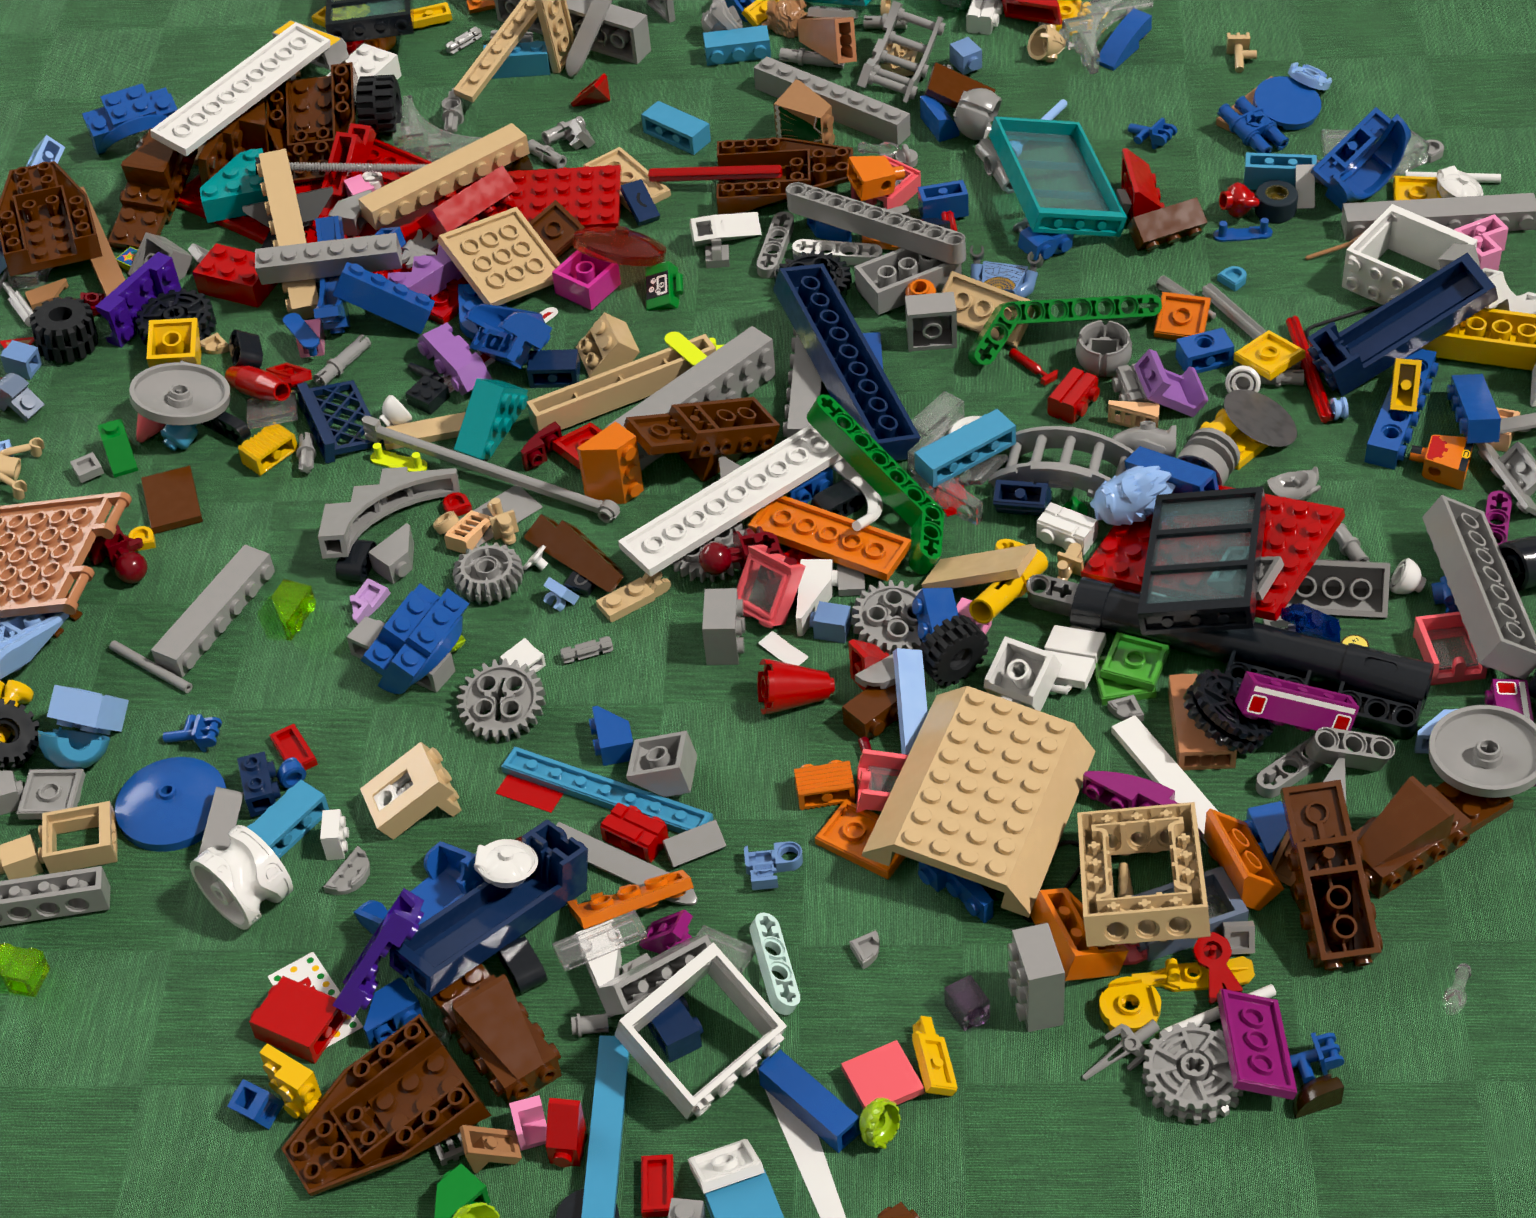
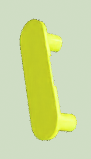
M670 332L665 335V343L678 352L692 366L707 357L681 333Z
M380 443L373 444L374 452L370 456L373 464L389 468L407 467L408 472L426 471L428 468L427 462L421 459L419 452H414L411 455L412 457H407L382 450Z

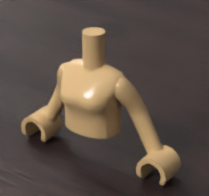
M39 437L31 439L28 444L9 447L0 451V482L12 487L15 499L22 500L25 498L24 492H27V484L23 480H17L21 471V459L9 456L30 451L32 456L40 457L45 446L44 441Z

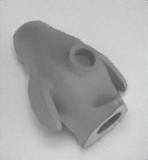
M1142 421L1140 426L1124 430L1112 437V439L1124 444L1133 451L1141 446L1174 458L1176 457V425L1171 426L1169 430L1156 428V423L1153 421Z

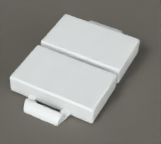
M1072 625L1070 627L1053 626L1044 649L1053 653L1062 667L1050 692L1068 694L1072 687L1082 688V690L1087 688L1096 667L1095 663L1098 662L1107 641L1105 633Z

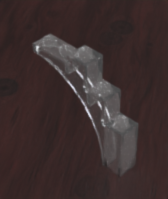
M1092 0L1081 2L1080 12L1077 13V17L1063 19L1062 29L1059 30V33L1065 39L1067 49H1075L1076 53L1080 54L1082 65L1086 66L1089 73H1098L1100 54L1096 44L1102 33L1111 24L1126 16V9L1128 7L1132 8L1134 6L1137 10L1152 8L1154 0Z
M412 95L403 96L404 105L400 106L401 123H396V133H393L394 146H399V149L409 153L421 152V155L426 156L428 161L434 162L483 138L453 134L439 129L419 114L414 106Z
M944 391L911 420L921 438L908 451V470L915 474L911 478L941 508L947 509L961 519L977 526L983 520V502L967 492L954 477L933 488L915 471L914 452L948 435L951 426L958 420L965 418L964 401Z

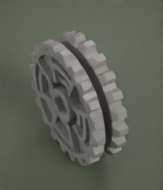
M1188 1022L1187 1027L1184 1028L1176 1024L1172 1026V1031L1170 1032L1164 1029L1159 1032V1040L1153 1038L1150 1041L1149 1047L1151 1050H1145L1144 1060L1146 1061L1143 1063L1142 1084L1147 1085L1145 1087L1146 1096L1153 1097L1152 1105L1155 1108L1162 1107L1164 1109L1163 1115L1167 1117L1176 1115L1178 1116V1122L1185 1123L1187 1119H1192L1194 1124H1201L1202 1119H1207L1212 1123L1216 1121V1116L1219 1114L1223 1117L1229 1115V1107L1236 1108L1238 1106L1239 1098L1237 1096H1243L1244 1090L1233 1087L1222 1030L1218 1029L1214 1032L1210 1030V1025L1203 1024L1200 1028L1196 1027L1194 1022Z

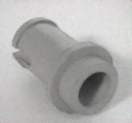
M577 1013L576 1017H571L572 1035H578L579 1038H582L581 1034L609 1033L607 1013L580 1016V1013Z

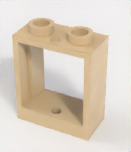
M110 801L42 813V825L38 826L42 847H38V856L40 863L46 865L49 874L118 862L117 820ZM99 827V844L57 851V834Z

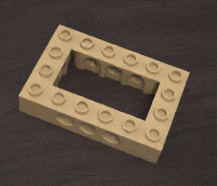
M1195 802L1077 813L1083 919L1087 947L1211 937ZM1170 850L1175 893L1162 894V892H1156L1154 895H1125V897L1114 898L1111 855L1126 856L1133 853H1158Z

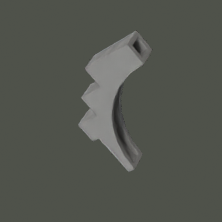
M407 467L382 469L379 484L354 486L351 502L325 504L318 534L322 559L348 557L358 537L372 524L386 515L422 501L446 497L455 492L460 493L457 468L408 472Z

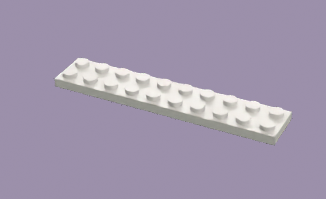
M295 22L151 129V138L184 156H188L330 48V39Z
M810 424L618 541L619 548L651 577L838 462L843 457Z

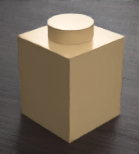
M31 835L0 845V875L6 873L8 880L31 877L44 872Z

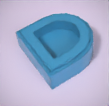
M1238 266L1228 267L1217 275V281L1233 291H1237L1246 284L1247 273Z

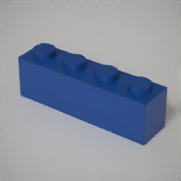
M349 262L346 263L333 292L335 297L419 334L422 333L435 303L426 294L416 293L403 284H396L387 280L381 274H374L358 264H351Z
M1483 374L1452 375L1451 385H1447V399L1451 400V410L1455 411V420L1459 422L1460 434H1464L1467 443L1499 442L1501 418Z

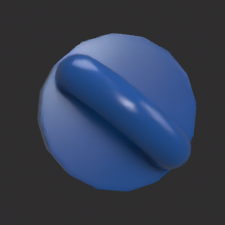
M291 757L281 764L277 771V778L284 788H291L298 781H304L306 771L296 758Z

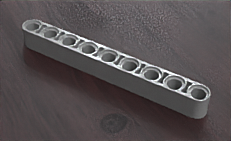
M791 183L786 187L788 210L794 214L946 263L960 264L966 260L965 235L960 232L804 183Z

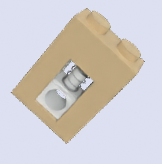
M422 742L418 743L360 788L377 829L393 840L437 806L452 817L462 811L457 801L459 795L450 783L452 777L441 764L443 758L434 747L430 749Z

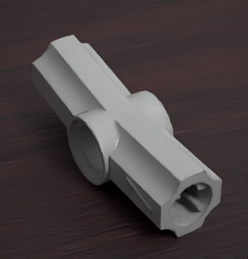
M988 138L981 139L975 146V153L984 162L987 175L994 176L1001 189L1006 191L1007 194L1014 193L992 142Z

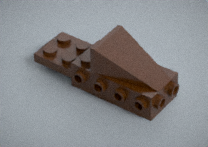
M265 97L207 140L206 145L197 158L201 186L240 152L260 148L263 149V153L270 152Z
M149 129L147 136L143 138L142 146L121 163L122 170L127 179V185L120 194L122 208L108 239L110 247L126 250L131 246L138 250L146 232L158 236L161 235L165 222L170 223L197 156L198 148L188 156H184L151 138V129Z
M755 397L673 404L669 413L626 417L624 427L636 435L637 442L648 455L678 453L701 481H707L720 472L719 458L721 456L736 462L750 452L766 451L772 448L780 424Z
M1411 776L1378 817L1370 818L1364 826L1356 831H1352L1353 834H1356L1357 842L1362 847V865L1364 873L1369 878L1370 891L1380 899L1465 845L1472 833L1512 809L1514 800L1509 796L1489 798L1471 795L1452 787L1446 782L1437 787L1431 784L1425 787L1414 776Z
M1341 780L1282 788L1280 794L1292 845L1287 860L1290 871L1295 872L1296 881L1290 887V892L1300 910L1301 927L1303 930H1307L1309 942H1306V951L1309 960H1313L1315 968L1324 967L1325 971L1343 968L1342 964L1354 963L1355 967L1372 964V960L1382 952L1383 942L1380 932H1377L1375 923L1376 910L1373 902L1370 901L1368 892L1370 890L1369 878L1364 873L1362 865V847L1357 842L1356 834L1352 833Z
M479 964L430 998L445 1017L442 1019V1022L448 1033L456 1036L465 1055L469 1054L472 1057L473 1064L481 1076L485 1075L494 1094L497 1097L501 1096L509 1108V1103L529 1097L562 1076L558 1061L561 1059V1055L553 1043L548 1044L545 1041L544 1032L537 1022L533 1024L530 1022L526 1008L521 1002H517L505 974L496 978L494 974L490 975L482 964Z

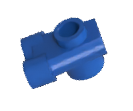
M1441 577L1440 582L1432 583L1431 587L1435 605L1444 603L1446 613L1459 612L1451 589L1447 585L1446 577Z

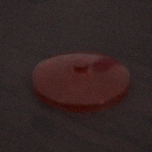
M587 227L574 232L572 243L574 248L585 255L602 261L630 266H653L665 260L666 247L661 242L642 233L630 230L627 227Z

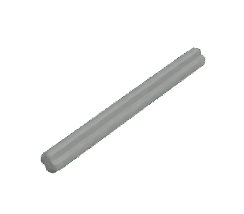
M1212 283L1203 286L1202 294L1205 297L1211 298V302L1250 337L1256 339L1267 332ZM1301 361L1288 370H1299L1301 368Z

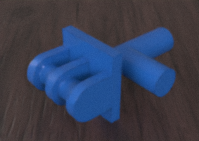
M1161 118L1152 127L1131 123L1128 126V132L1137 134L1134 137V142L1138 145L1150 136L1152 149H1156L1159 145L1164 146L1177 133V128L1173 124L1165 123V118Z
M197 714V716L188 715L184 729L164 732L163 740L165 743L194 740L200 750L206 752L208 747L216 745L217 739L215 737L219 735L218 728L221 727L222 721L217 717L203 718L201 714Z
M1315 1032L1311 1033L1314 1049L1290 1055L1292 1068L1298 1067L1303 1083L1315 1079L1310 1065L1312 1062L1319 1061L1323 1075L1328 1074L1327 1070L1344 1064L1343 1056L1339 1055L1340 1047L1334 1043L1336 1041L1334 1033H1326L1316 1036Z

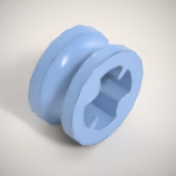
M1341 397L1340 400L1331 398L1330 407L1334 415L1333 420H1338L1339 417L1347 419L1349 410L1346 397Z

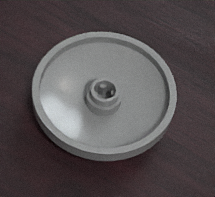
M175 362L150 367L136 375L129 388L130 403L140 415L149 420L168 425H193L212 420L222 414L230 403V386L228 381L217 371L193 363Z
M1473 705L1448 713L1434 726L1429 739V759L1436 773L1452 787L1475 796L1499 798L1522 793L1536 785V724L1523 714L1500 706Z

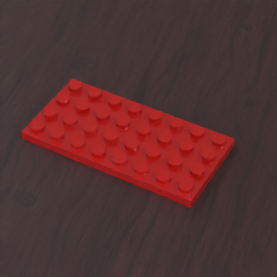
M621 165L508 171V174L518 187L517 190L511 193L513 198L503 205L500 201L494 204L496 209L487 215H484L483 212L477 215L478 219L482 220L517 207L526 220L530 222L556 200L586 228L587 232L619 230ZM478 180L440 198L438 206Z

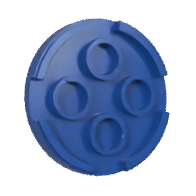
M1278 76L1266 79L1258 85L1254 93L1253 105L1262 108L1263 113L1269 119L1275 121L1277 125L1283 126V129L1299 130L1314 123L1321 110V99L1314 88L1306 86L1292 77Z

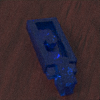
M1300 603L1282 608L1281 619L1294 624L1296 632L1341 643L1339 619Z

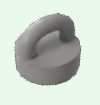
M903 144L902 150L896 153L895 160L910 167H915L918 163V154L916 151L909 149L907 144Z

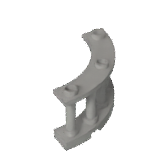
M893 0L883 26V30H886L884 38H878L872 52L874 56L864 63L857 85L866 88L869 84L872 85L874 83L905 94L903 102L907 103L910 99L914 100L921 77L925 78L929 69L927 62L937 36H942L946 23H943L944 18L939 16L937 21L933 22L905 12V9L902 8L903 3ZM901 20L932 30L928 45L896 35L894 28L897 21L901 22ZM895 43L923 53L920 64L888 54L886 50L888 44L892 45ZM887 62L915 72V74L910 79L882 69L880 63L884 64Z
M1065 426L1033 427L1016 432V444L1007 448L1010 453L1006 467L990 474L988 482L994 487L996 480L1033 482L1034 484L1048 483L1050 488L1072 490V487L1086 491V496L1094 499L1095 492L1105 480L1108 482L1111 479L1098 472L1101 460L1104 459L1117 467L1115 476H1118L1126 471L1124 461L1134 451L1110 437L1085 429ZM1063 448L1060 462H1041L1044 449ZM1073 450L1092 454L1089 468L1070 464ZM1033 451L1031 461L1017 464L1020 456Z

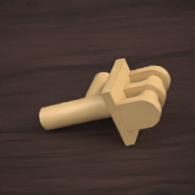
M1237 32L1236 35L1227 33L1226 53L1234 54L1235 71L1237 73L1244 71V59H1257V50H1249V32H1246V35H1240V32Z
M493 498L487 504V508L493 516L489 520L494 539L501 538L505 544H513L516 542L514 533L519 532L515 512L510 510L503 513L501 500Z
M1072 543L1065 553L1060 551L1057 553L1058 579L1068 581L1072 573L1081 576L1080 572L1084 569L1082 547L1079 543Z

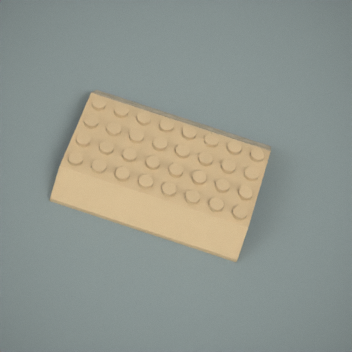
M970 686L936 695L867 841L862 857L889 866L895 853L936 867L1004 892L1001 908L1029 918L1082 787L1083 774L1089 770L1095 750L1074 723Z

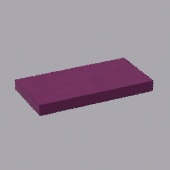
M1220 988L1217 994V1001L1233 1087L1235 1089L1294 1100L1298 1092L1278 1000Z

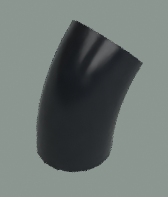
M1528 536L1501 543L1499 549L1517 591L1536 587V536Z

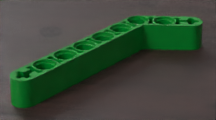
M1146 294L1014 301L999 304L970 347L968 359L975 366L991 364L1016 325L1145 318L1160 313L1162 302L1158 296ZM1123 301L1128 305L1127 313L1121 310ZM1100 302L1105 306L1103 315L1098 311V304ZM1076 304H1079L1082 308L1080 316L1076 315L1074 311ZM1139 304H1150V309H1139ZM1052 305L1057 306L1059 310L1057 317L1051 314ZM1029 306L1035 309L1033 319L1027 313ZM1006 307H1008L1012 312V317L1010 320L1006 319L1004 316V310ZM993 327L999 332L997 340H993L991 337ZM980 350H984V351H983V356H985L984 359H980V357H981V354L979 353Z
M819 395L807 413V421L912 528L909 566L918 574L925 575L929 573L942 553L944 511L835 399L828 395Z

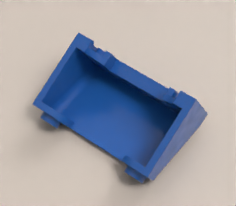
M441 841L426 853L424 868L429 877L410 891L424 900L420 910L424 915L418 925L485 882L482 876L474 869L476 854ZM369 900L353 913L359 923L373 935L389 910H386L382 903Z

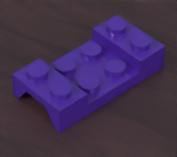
M157 252L95 306L96 310L109 322L112 333L106 338L108 343L121 348L136 335L135 326L137 325L136 319H138L136 314L138 311H142L141 306L143 304L149 303L148 299L151 297L157 298L158 294L162 292L167 294L169 290H175V292L181 290L172 257Z
M403 888L343 980L345 986L332 1006L351 1017L355 1016L359 1008L362 1010L367 1008L373 998V992L379 983L375 980L379 971L377 964L382 957H386L393 944L400 947L405 938L409 941L413 938L419 928L418 924L424 915L420 911L424 902L423 899Z

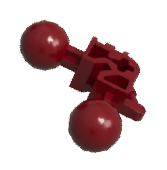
M118 524L116 525L114 537L112 539H106L102 536L96 537L86 558L89 557L94 565L103 562L105 557L108 556L117 577L129 584L138 583L142 580L148 569L145 558L141 554L134 552L144 546L142 539H133L124 535Z
M757 526L756 533L750 528L745 529L744 536L739 531H734V547L728 548L720 542H711L706 544L699 554L700 566L711 575H720L726 572L731 563L740 562L743 570L749 554L748 546L764 544L768 546L766 553L781 554L785 556V563L797 565L795 558H790L783 553L777 536L771 532H764L761 526ZM761 565L758 574L760 580L766 578L769 580L765 588V597L772 606L782 575ZM797 590V592H796V595H795L793 604H794L795 601L797 600L798 590Z

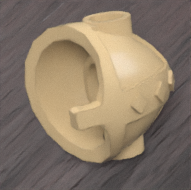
M1040 25L1030 35L1027 45L1028 54L1035 60L1055 62L1057 61V55L1065 48L1066 41L1056 30L1055 25Z

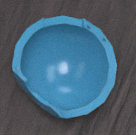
M62 727L53 729V732L38 731L39 747L43 755L53 765L63 769H83L95 764L105 754L110 741V737L105 735L62 729Z

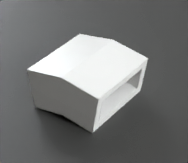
M526 638L509 649L499 659V665H502L504 658H507L509 665L514 660H518L520 667L526 663L529 671L535 670V672L546 666L544 654L537 650Z

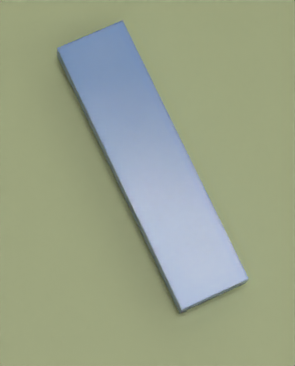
M896 648L893 651L901 752L902 754L909 755L928 714L922 650Z

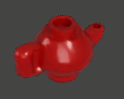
M1239 182L1229 186L1227 191H1222L1219 196L1220 208L1227 210L1235 218L1244 216L1252 207H1257L1260 203L1255 193Z

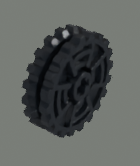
M181 289L179 292L169 290L167 294L159 293L157 298L151 297L148 299L149 303L143 304L141 306L142 311H138L136 314L138 318L136 319V324L144 345H147L149 320L197 318L200 341L211 336V332L216 331L215 324H217L211 302L209 298L206 299L203 293L197 294L196 290L187 292L186 289Z
M1207 669L1196 677L1193 685L1189 686L1183 696L1185 700L1184 708L1189 710L1188 717L1196 722L1195 727L1197 729H1202L1205 732L1204 735L1208 739L1213 738L1217 745H1225L1232 752L1238 750L1240 754H1245L1247 751L1254 753L1256 749L1258 750L1263 745V741L1272 734L1276 724L1271 723L1268 719L1258 717V719L1254 720L1242 715V712L1235 703L1243 681L1242 678L1238 676L1237 678L1232 677L1231 673L1227 671L1221 673L1219 669H1214L1212 672Z

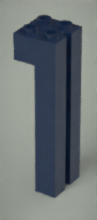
M1467 252L1338 333L1336 324L1331 322L1307 337L1310 345L1307 350L1313 359L1312 364L1316 366L1319 374L1324 373L1326 376L1325 381L1332 391L1337 390L1341 397L1394 365L1396 358L1403 359L1498 300L1496 286Z
M548 819L522 836V842L529 845L538 857V865L535 871L522 884L513 888H500L486 881L420 924L410 941L405 938L400 947L393 944L389 950L390 966L407 979L410 976L414 980V986L428 997H433L497 953L504 946L558 911L568 901L587 891L588 848L573 837L568 840L566 832L561 827H557Z

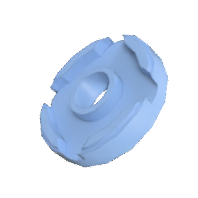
M1298 62L1291 64L1288 74L1296 81L1318 90L1329 89L1332 78L1328 77L1326 79L1327 75L1325 72L1308 64H1303L1302 67L1298 66Z

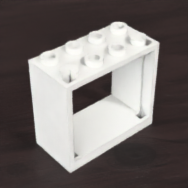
M1392 204L1346 250L1342 287L1384 305L1424 280L1378 260L1388 249L1440 270L1438 259L1453 243L1471 244L1477 248L1478 240Z
M713 942L622 1017L618 1022L615 1037L688 1120L693 1114L698 1118L711 1107L710 1103L715 1099L714 1096L718 1094L720 1097H723L735 1086L734 1083L740 1074L744 1078L748 1076L758 1066L757 1063L762 1059V1055L767 1058L780 1048V1043L785 1039L782 1035L787 1025ZM709 974L763 1037L692 1096L641 1037L638 1031L704 976Z

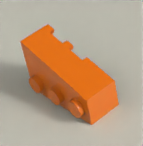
M1067 888L1040 890L1030 916L1035 925L1049 924L1065 971V981L1119 975L1129 950L1123 944L1119 946L1115 944L1104 947H1087L1083 904Z

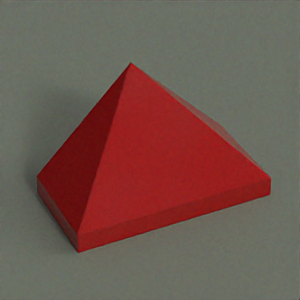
M605 73L600 75L581 90L570 104L575 107L610 101L607 75Z

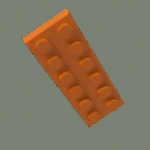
M784 495L761 508L748 524V528L752 529L754 533H756L757 526H761L764 532L775 534L780 544L823 559H832L834 563L885 581L889 580L911 548V539L870 525L855 531L852 528V523L856 520Z

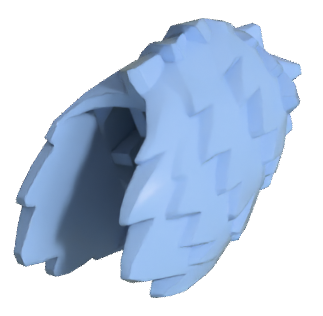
M1136 466L1127 469L1118 476L1114 475L1108 482L1105 480L1096 490L1094 499L1090 502L1091 507L1094 508L1096 519L1116 526H1121V524L1132 525L1133 522L1146 521V518L1154 513L1156 496L1172 494L1176 486L1173 483L1166 482L1172 476L1171 473L1161 471L1160 466Z

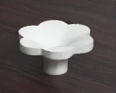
M542 545L523 566L524 570L535 565L542 571L547 566L548 562L542 558V553L546 546Z

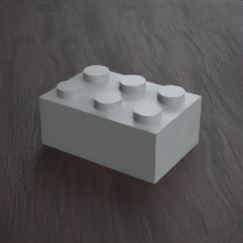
M1044 923L1012 930V943L1008 944V952L1011 961H1008V970L1011 977L1008 979L1010 995L1012 997L1016 996L1018 1000L1016 1012L1019 1021L1025 1022L1028 1032L1063 1025L1065 971L1049 924Z

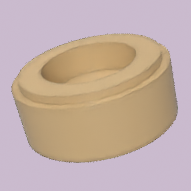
M448 511L435 520L433 527L438 534H444L459 521V518L454 511Z

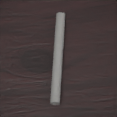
M116 640L110 643V650L185 693H189L192 690L193 685Z

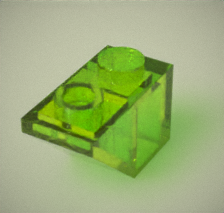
M283 579L271 598L285 637L291 641L295 634L302 629L308 615L314 611L316 599L311 586Z
M9 943L0 944V975L10 993L36 997L50 970L43 952L36 948L25 949L14 947Z

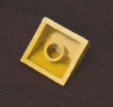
M197 318L149 320L146 358L149 368L165 363L180 362L181 360L201 365V346Z

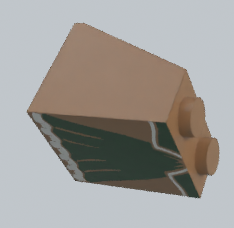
M796 79L774 103L776 138L785 137L833 145L835 135L833 134L834 117L832 116V106L804 83Z

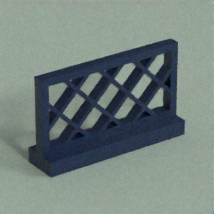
M354 380L309 388L307 382L297 384L298 405L315 438L325 464L335 462V455L373 448L375 442L361 438L365 434L363 426L354 423L356 419L362 420L364 416H371ZM350 389L352 391L349 396L340 393V391ZM325 395L328 397L326 400H322L315 396ZM334 399L343 401L341 405H337L331 402ZM352 404L358 406V409L355 411L347 408V406ZM327 408L335 412L333 415H329L323 411ZM341 413L350 416L348 421L338 417ZM333 423L343 426L340 430L330 428ZM351 429L358 433L354 436L345 432ZM340 439L349 441L348 444H337ZM383 439L379 442L381 446H383Z

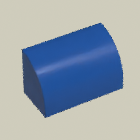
M927 95L920 96V118L935 138L942 142L958 137L959 129L941 103Z

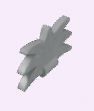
M418 229L416 237L413 240H408L402 248V264L407 262L406 268L408 269L413 266L414 256H435L434 250L439 246L438 239L433 241L431 233L423 239L422 231Z

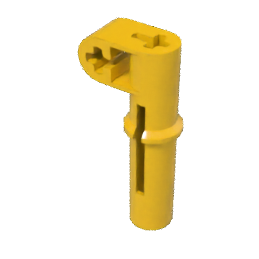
M1001 539L996 542L995 550L1023 546L1025 544L1011 539ZM1037 549L1036 555L1020 578L993 582L969 605V612L972 618L978 623H989L1015 598L1022 597L1027 592L1026 584L1028 579L1033 575L1042 574L1047 569L1048 560L1045 554Z

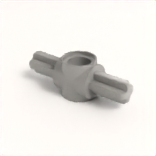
M452 88V91H449L448 97L441 103L443 109L442 119L445 123L444 131L449 133V135H454V132H457L458 125L464 122L463 102L460 97L454 94V88Z

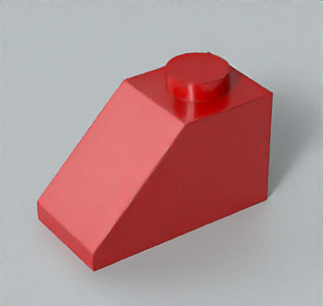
M852 639L848 642L850 675L852 680L864 691L869 685L863 687L855 681V674L890 655L887 652L884 653L875 644Z
M549 1098L546 1132V1151L549 1163L559 1167H580L588 1135L581 1101Z

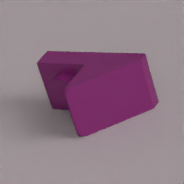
M684 909L651 922L639 945L643 949L661 954L686 939L692 938L688 934V925L693 916Z

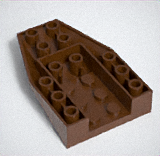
M353 62L331 65V76L291 80L289 78L266 95L267 129L276 150L286 149L290 163H328L336 131L348 133L350 123L354 124L358 76ZM309 170L291 171L294 183L323 180L325 176L324 171L318 172V170L317 172L315 170L314 172L312 170L311 172Z
M785 137L717 141L718 166L781 165L783 171L782 178L718 180L716 194L718 215L747 213L787 202L786 187L791 183L800 182L825 190L849 182L847 178L848 159L853 156V148Z
M55 161L42 162L28 167H18L9 171L0 198V240L10 277L102 257L87 194Z
M419 1014L344 1069L281 1149L308 1194L313 1196L402 1162L459 1133V1128L462 1125L472 1126L492 1115L435 1031Z

